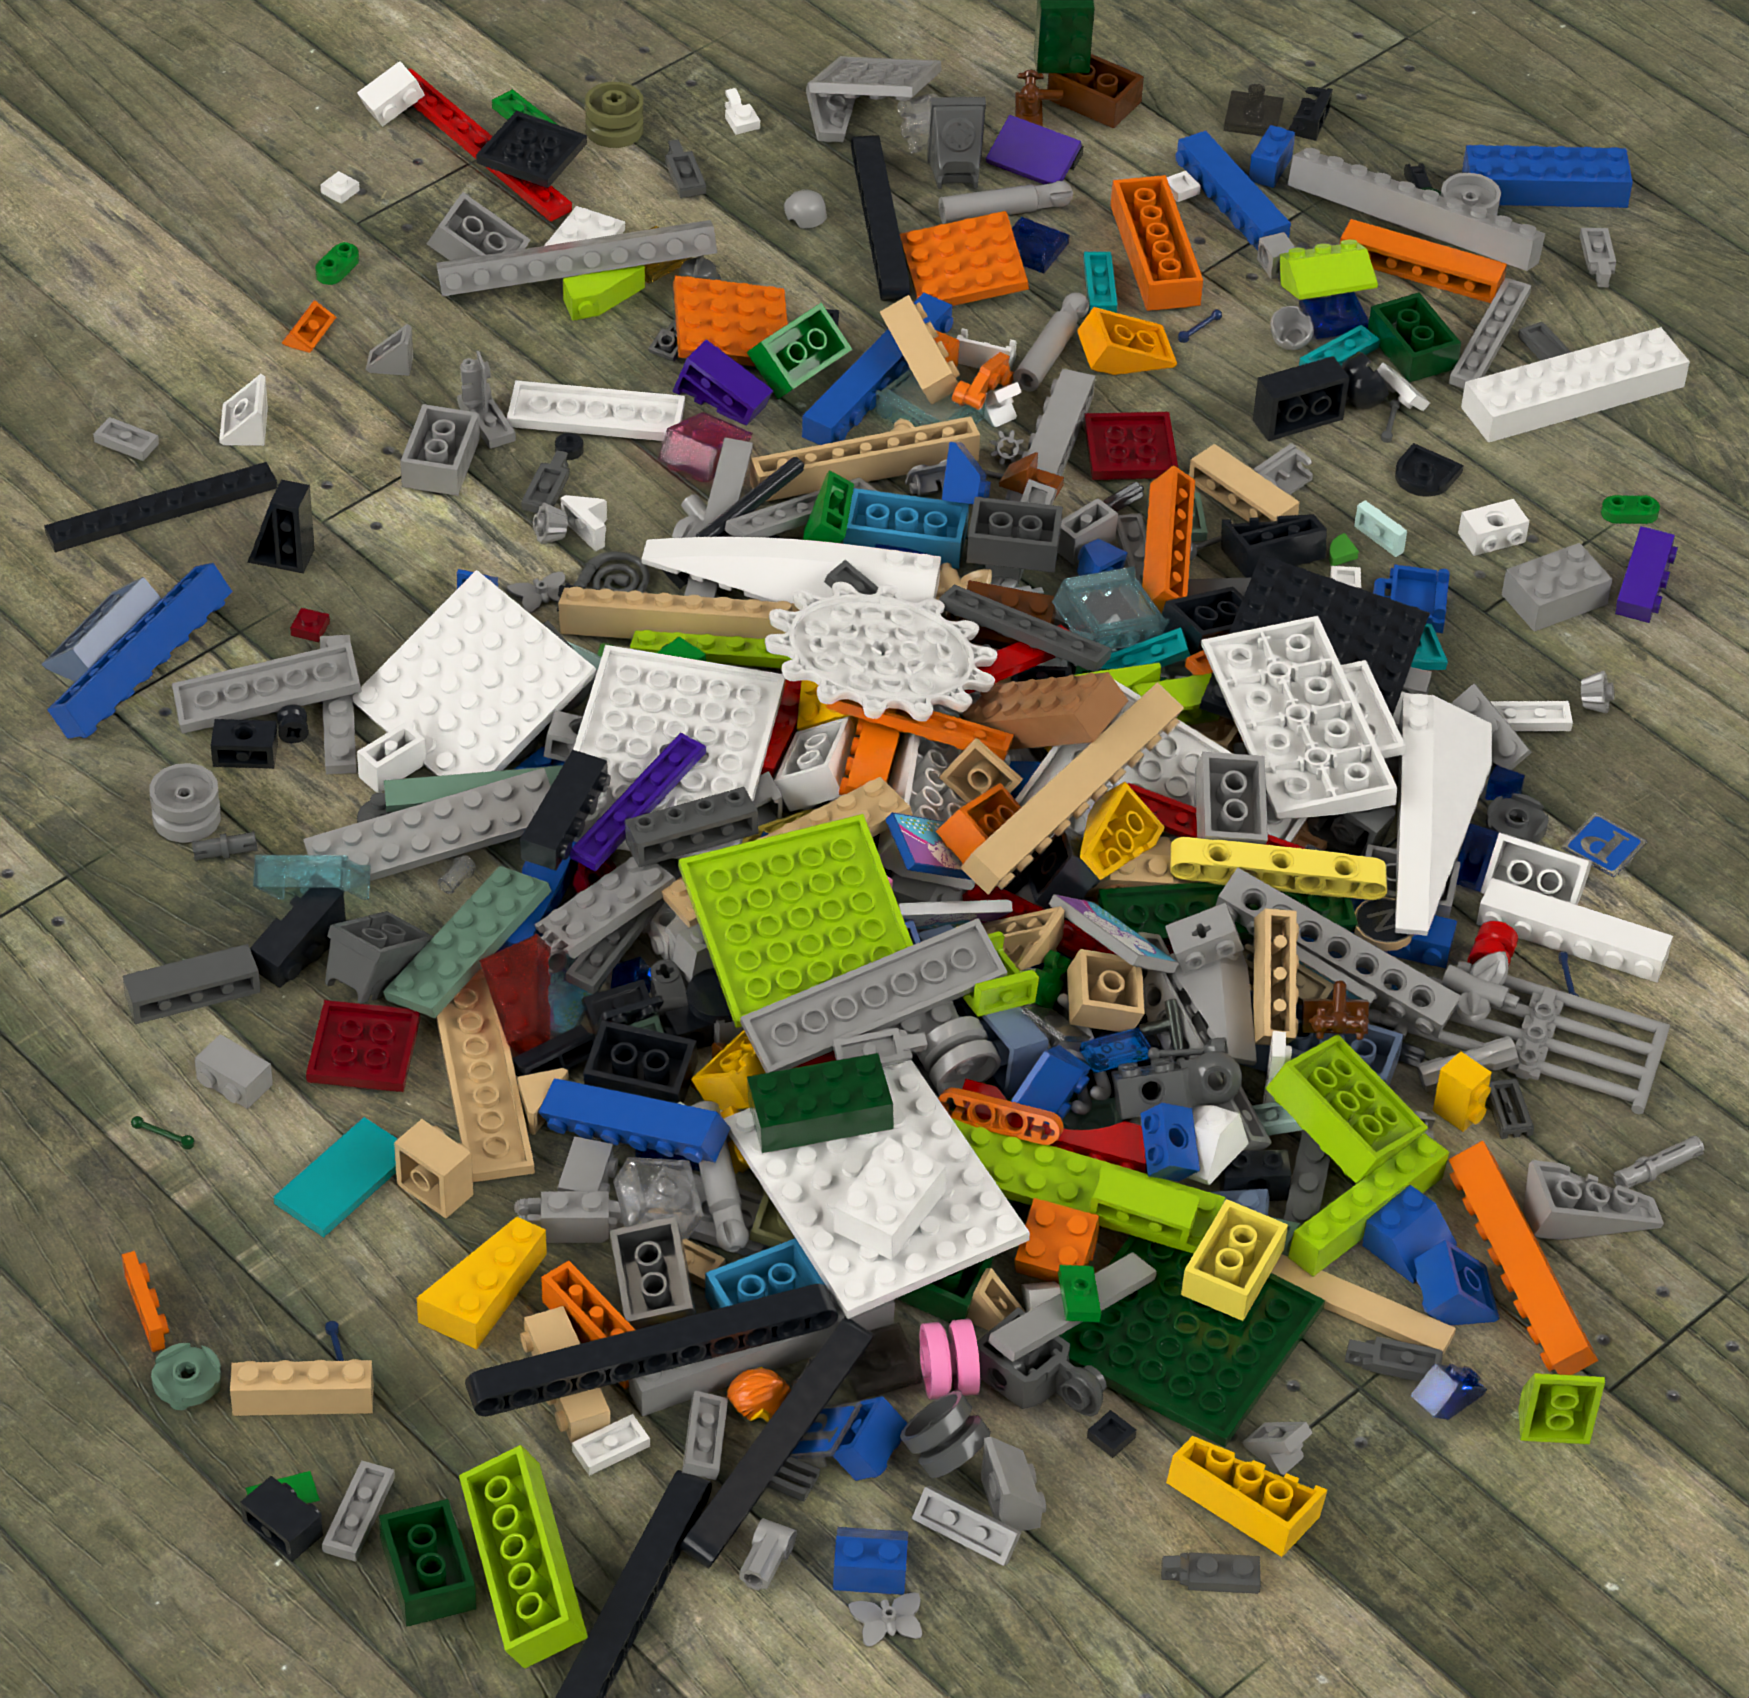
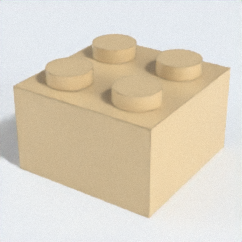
M1084 949L1078 951L1067 969L1069 1024L1131 1034L1145 1014L1142 968L1132 966L1115 954Z
M421 1119L394 1142L397 1185L441 1216L448 1218L473 1196L471 1152L464 1144L457 1143L446 1136L438 1126H432Z

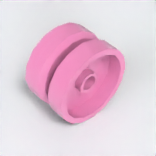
M970 1319L952 1320L948 1328V1336L944 1327L939 1322L922 1323L919 1335L920 1364L928 1398L930 1400L938 1399L950 1393L952 1382L954 1389L961 1391L964 1396L978 1395L980 1391V1364L972 1321Z

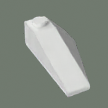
M1196 1105L1192 1107L1200 1171L1187 1178L1210 1185L1249 1143L1239 1113L1214 1105ZM1141 1116L1134 1117L1129 1122L1141 1125Z

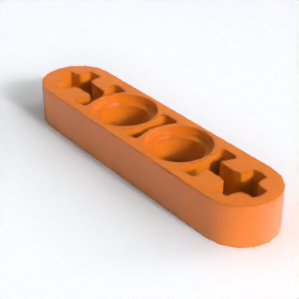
M952 1087L945 1089L938 1097L951 1118L976 1128L983 1127L990 1132L1017 1137L1018 1139L1042 1145L1053 1144L1063 1132L1062 1119L1051 1111ZM949 1098H953L954 1104L957 1105L954 1111L949 1109L948 1103H945ZM969 1101L971 1104L968 1107L967 1115H965L964 1113L967 1108H965L964 1106ZM979 1104L986 1105L991 1110V1119H980L976 1115L975 1107ZM1008 1113H1018L1023 1119V1126L1020 1128L1012 1127L1007 1121ZM1032 1118H1034L1032 1125L1035 1126L1031 1129V1131H1029L1028 1128L1031 1124ZM1044 1122L1050 1123L1049 1127L1052 1129V1132L1049 1135L1045 1134V1128L1040 1127Z

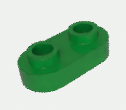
M347 242L335 245L316 264V279L326 285L339 283L359 263L358 248Z
M1613 495L1603 500L1601 515L1606 521L1615 524H1649L1657 520L1660 504L1656 499L1648 495Z

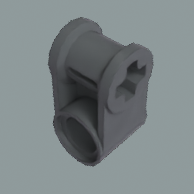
M670 960L658 961L651 968V978L653 981L651 985L652 997L661 995L664 1000L657 1014L660 1023L665 1022V1012L688 1005L686 998L687 989H685L679 967Z

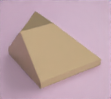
M975 738L938 777L966 803L971 802L999 783L1011 793L1023 780L978 738Z

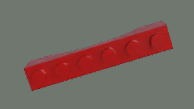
M965 1078L963 1090L1007 1100L998 1087ZM969 1101L964 1106L965 1108H967L964 1113L965 1115H967L968 1107L971 1104ZM979 1104L975 1107L976 1115L980 1119H991V1110L986 1105ZM1008 1113L1007 1121L1012 1127L1020 1128L1023 1126V1119L1018 1113ZM1032 1118L1031 1124H1030V1126H1029V1128H1028L1029 1131H1031V1129L1035 1126V1125H1032V1123H1033V1121H1034L1033 1118ZM1123 1121L1109 1127L1093 1130H1070L1063 1128L1060 1137L1053 1144H1050V1146L1147 1174L1142 1126ZM1044 1123L1040 1126L1045 1128V1134L1049 1135L1052 1132L1048 1124Z

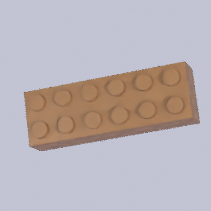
M1109 672L1088 673L1077 676L1069 675L1059 678L1049 677L1040 680L1030 679L1021 682L1011 681L1003 684L994 683L988 692H980L981 696L963 712L964 716L961 719L1014 734L1009 750L1091 743L1099 737L1129 700Z

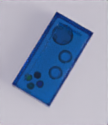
M1134 1028L1082 1042L1079 1050L1095 1074L1117 1068L1120 1064L1150 1059L1148 1051L1151 1046L1140 1029Z

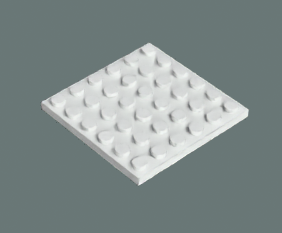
M476 570L361 686L362 692L355 693L352 698L353 704L386 733L406 722L425 738L426 760L423 763L436 776L501 771L551 722L554 711H561L594 678L597 670Z

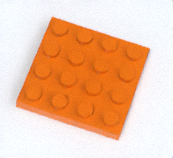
M1006 211L900 234L903 252L917 299L923 293H926L955 306L1029 290L1028 279Z
M675 275L673 289L679 358H687L707 339L737 363L755 366L746 352L788 324L784 288Z

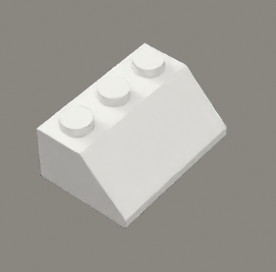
M1499 833L1481 893L1485 894L1491 878L1578 905L1593 861L1508 834Z

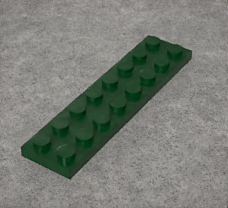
M1200 882L1099 889L1097 899L1102 909L1136 933L1145 932L1160 935L1165 945H1171L1165 926L1215 907L1218 896L1225 885ZM1282 892L1349 932H1355V928L1358 926L1351 898ZM1245 904L1250 910L1259 909L1255 904ZM1235 922L1241 940L1254 939V936L1248 932L1246 927Z

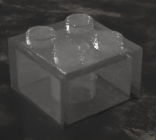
M628 1157L613 1181L624 1227L676 1216L683 1239H689L703 1217L690 1161Z

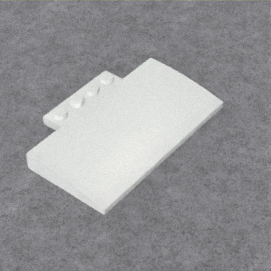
M1318 616L1201 640V646L1248 754L1265 756L1266 795L1277 819L1338 815L1396 805L1397 786L1384 759L1404 755L1406 745L1366 660L1340 665Z

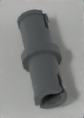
M255 831L227 836L225 833L220 834V838L192 841L194 859L198 861L220 856L227 859L232 854L256 852L258 848Z

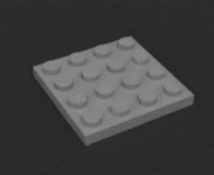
M840 56L809 82V93H818L820 97L844 94L845 98H858L860 95H870V99L875 100L884 99L886 96H893L896 100L906 101L915 96L942 71L941 61Z

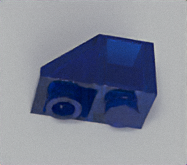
M1435 1363L1410 1396L1434 1418L1449 1420L1482 1397L1487 1389L1479 1383L1480 1376L1467 1366L1460 1368L1453 1364L1442 1365Z

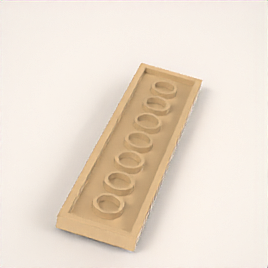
M878 777L757 840L864 814L870 833L874 837L889 829L885 819L892 812L911 816L913 814L911 807L881 777ZM683 878L673 882L661 891L663 900L688 928L699 924Z
M493 968L481 969L436 1017L460 1142L469 1149L472 1155L473 1182L535 1173Z

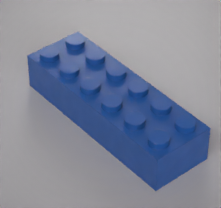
M1466 145L1462 173L1481 174L1492 179L1501 191L1499 205L1628 208L1633 184L1626 148Z

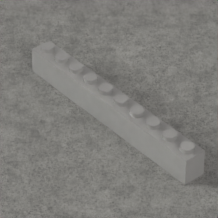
M1305 148L1293 155L1288 186L1525 271L1539 264L1545 233L1536 230L1535 226L1512 222V219L1507 216L1492 215L1487 213L1488 211L1484 208L1464 205L1463 201L1459 199L1441 197L1436 191L1416 188L1411 182L1393 180L1388 174L1368 171L1367 167L1363 165L1345 163L1340 157H1328L1320 154V151L1315 148Z
M711 220L445 261L436 263L441 294L442 296H449L717 253L714 226Z
M1062 368L1059 378L1053 379L1050 391L1051 397L1047 396L1043 406L1044 415L1039 414L1035 429L1037 432L1030 435L1028 443L1029 452L1024 451L1022 458L1038 452L1037 469L1062 476L1084 422V413L1088 412L1094 396L1095 375ZM1008 489L1006 500L1020 502L1023 494ZM986 565V569H991L992 577L1014 578L1018 583L1024 572V569Z

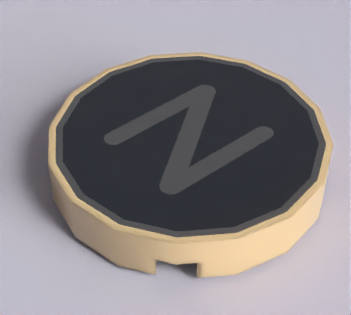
M1382 897L1377 900H1366L1355 910L1358 926H1356L1354 934L1377 946L1382 951L1399 950L1407 946L1414 934L1395 933L1396 899Z

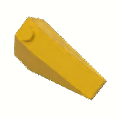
M1123 782L1107 791L1091 808L1087 817L1080 858L1101 880L1155 846L1165 827L1130 786Z

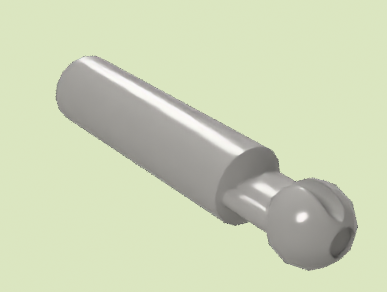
M1056 181L1051 184L1037 186L1031 184L945 196L939 198V214L942 223L947 224L1006 211L1007 215L1034 212L1037 209L1062 208L1071 202L1073 190L1068 183Z
M1073 292L1064 298L1061 310L1054 313L1014 372V382H1018L1022 390L1034 391L1038 388L1077 330V322L1088 313L1090 305L1086 296L1082 293Z
M703 1101L692 1105V1107L716 1111L721 1116L719 1105L716 1102ZM726 1138L715 1163L701 1160L698 1164L709 1212L713 1215L716 1228V1242L723 1250L733 1253L742 1250L746 1246L749 1233L741 1212L742 1202Z

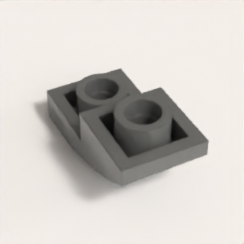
M674 317L667 330L661 328L648 349L650 353L673 362L679 358L676 317Z

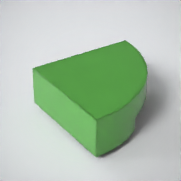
M1345 533L1337 536L1330 545L1329 562L1331 566L1358 559L1359 551Z

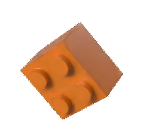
M1034 1198L1025 1225L1030 1232L1029 1241L1020 1244L1015 1257L1016 1272L1046 1281H1055L1059 1284V1265L1088 1266L1100 1229L1099 1215Z

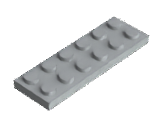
M351 642L172 683L182 734L213 727L214 719L243 720L277 712L287 705L303 706L362 692Z

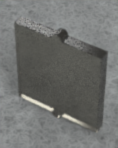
M1025 1006L1022 1010V1013L1062 1042L1088 1043L1091 1038L1075 1025L1069 1024L1067 1019L1052 1008Z

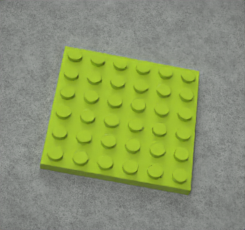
M864 814L679 859L678 866L736 1028L742 1027L740 1018L744 1015L913 945Z

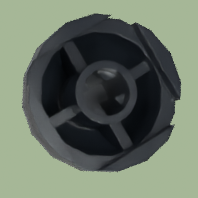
M1360 351L1350 356L1341 365L1349 376L1346 402L1349 401L1356 408L1371 409L1387 400L1389 392L1377 370L1373 371L1368 366L1371 361Z

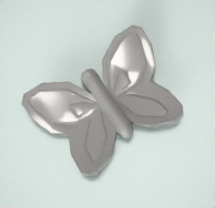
M555 572L544 577L543 580L534 579V585L530 583H515L508 585L507 590L515 596L522 597L523 608L528 613H533L540 607L542 601L548 603L552 600L559 603V586L565 583V575L563 572Z
M919 1593L903 1594L894 1599L892 1606L889 1605L888 1600H882L880 1603L882 1609L875 1603L867 1601H856L848 1604L852 1616L857 1621L864 1623L862 1636L866 1647H871L881 1641L887 1632L890 1636H894L897 1631L902 1636L912 1639H919L922 1636L920 1622L914 1616L919 1611L921 1603Z

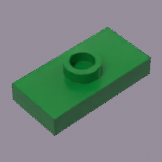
M1059 1265L1058 1278L1065 1320L1100 1322L1101 1308L1093 1266Z

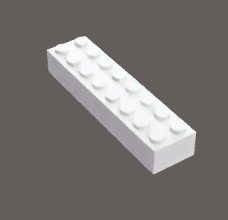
M1660 327L1465 382L1461 408L1489 443L1682 388L1685 386L1690 361Z

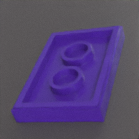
M1009 115L986 157V162L1036 182L1051 184L1064 180L1082 143L1075 138Z

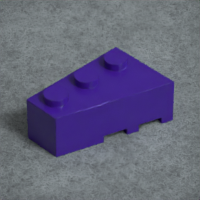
M706 339L687 357L672 392L678 395L684 392L695 397L694 402L700 405L708 403L717 408V413L747 426L766 407L773 390Z
M1640 526L1617 599L1616 615L1650 623L1653 613H1659L1663 599L1659 594L1662 588L1666 589L1670 577L1668 568L1670 564H1674L1678 547L1673 546L1674 534Z

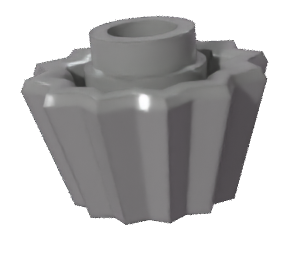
M547 503L539 506L538 513L533 518V530L540 544L562 540L565 537L568 526L566 512Z
M1605 671L1582 679L1581 698L1584 708L1608 713L1610 701L1614 700L1615 693L1613 682L1608 683Z

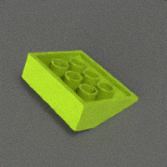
M1339 1034L1285 1063L1265 1088L1274 1097V1100L1296 1120L1299 1127L1305 1130L1319 1144L1321 1150L1328 1154L1339 1165L1344 1174L1356 1184L1415 1141L1428 1129L1426 1124Z

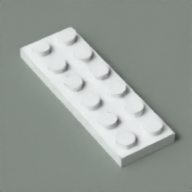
M515 380L507 420L512 427L522 429L678 442L685 407V396Z

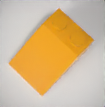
M1093 307L1077 329L1089 366L1096 372L1119 375L1174 368L1177 365L1164 327L1161 324Z

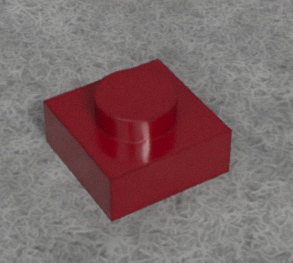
M301 607L290 627L291 636L319 643L320 636H323L330 624L329 614Z

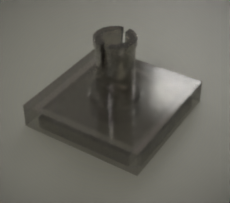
M1251 84L1248 88V93L1232 90L1223 131L1263 137L1270 125L1279 127L1284 98L1264 95L1265 87L1261 84Z

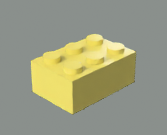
M1226 1199L1184 1270L1181 1295L1244 1321L1284 1251L1288 1224Z

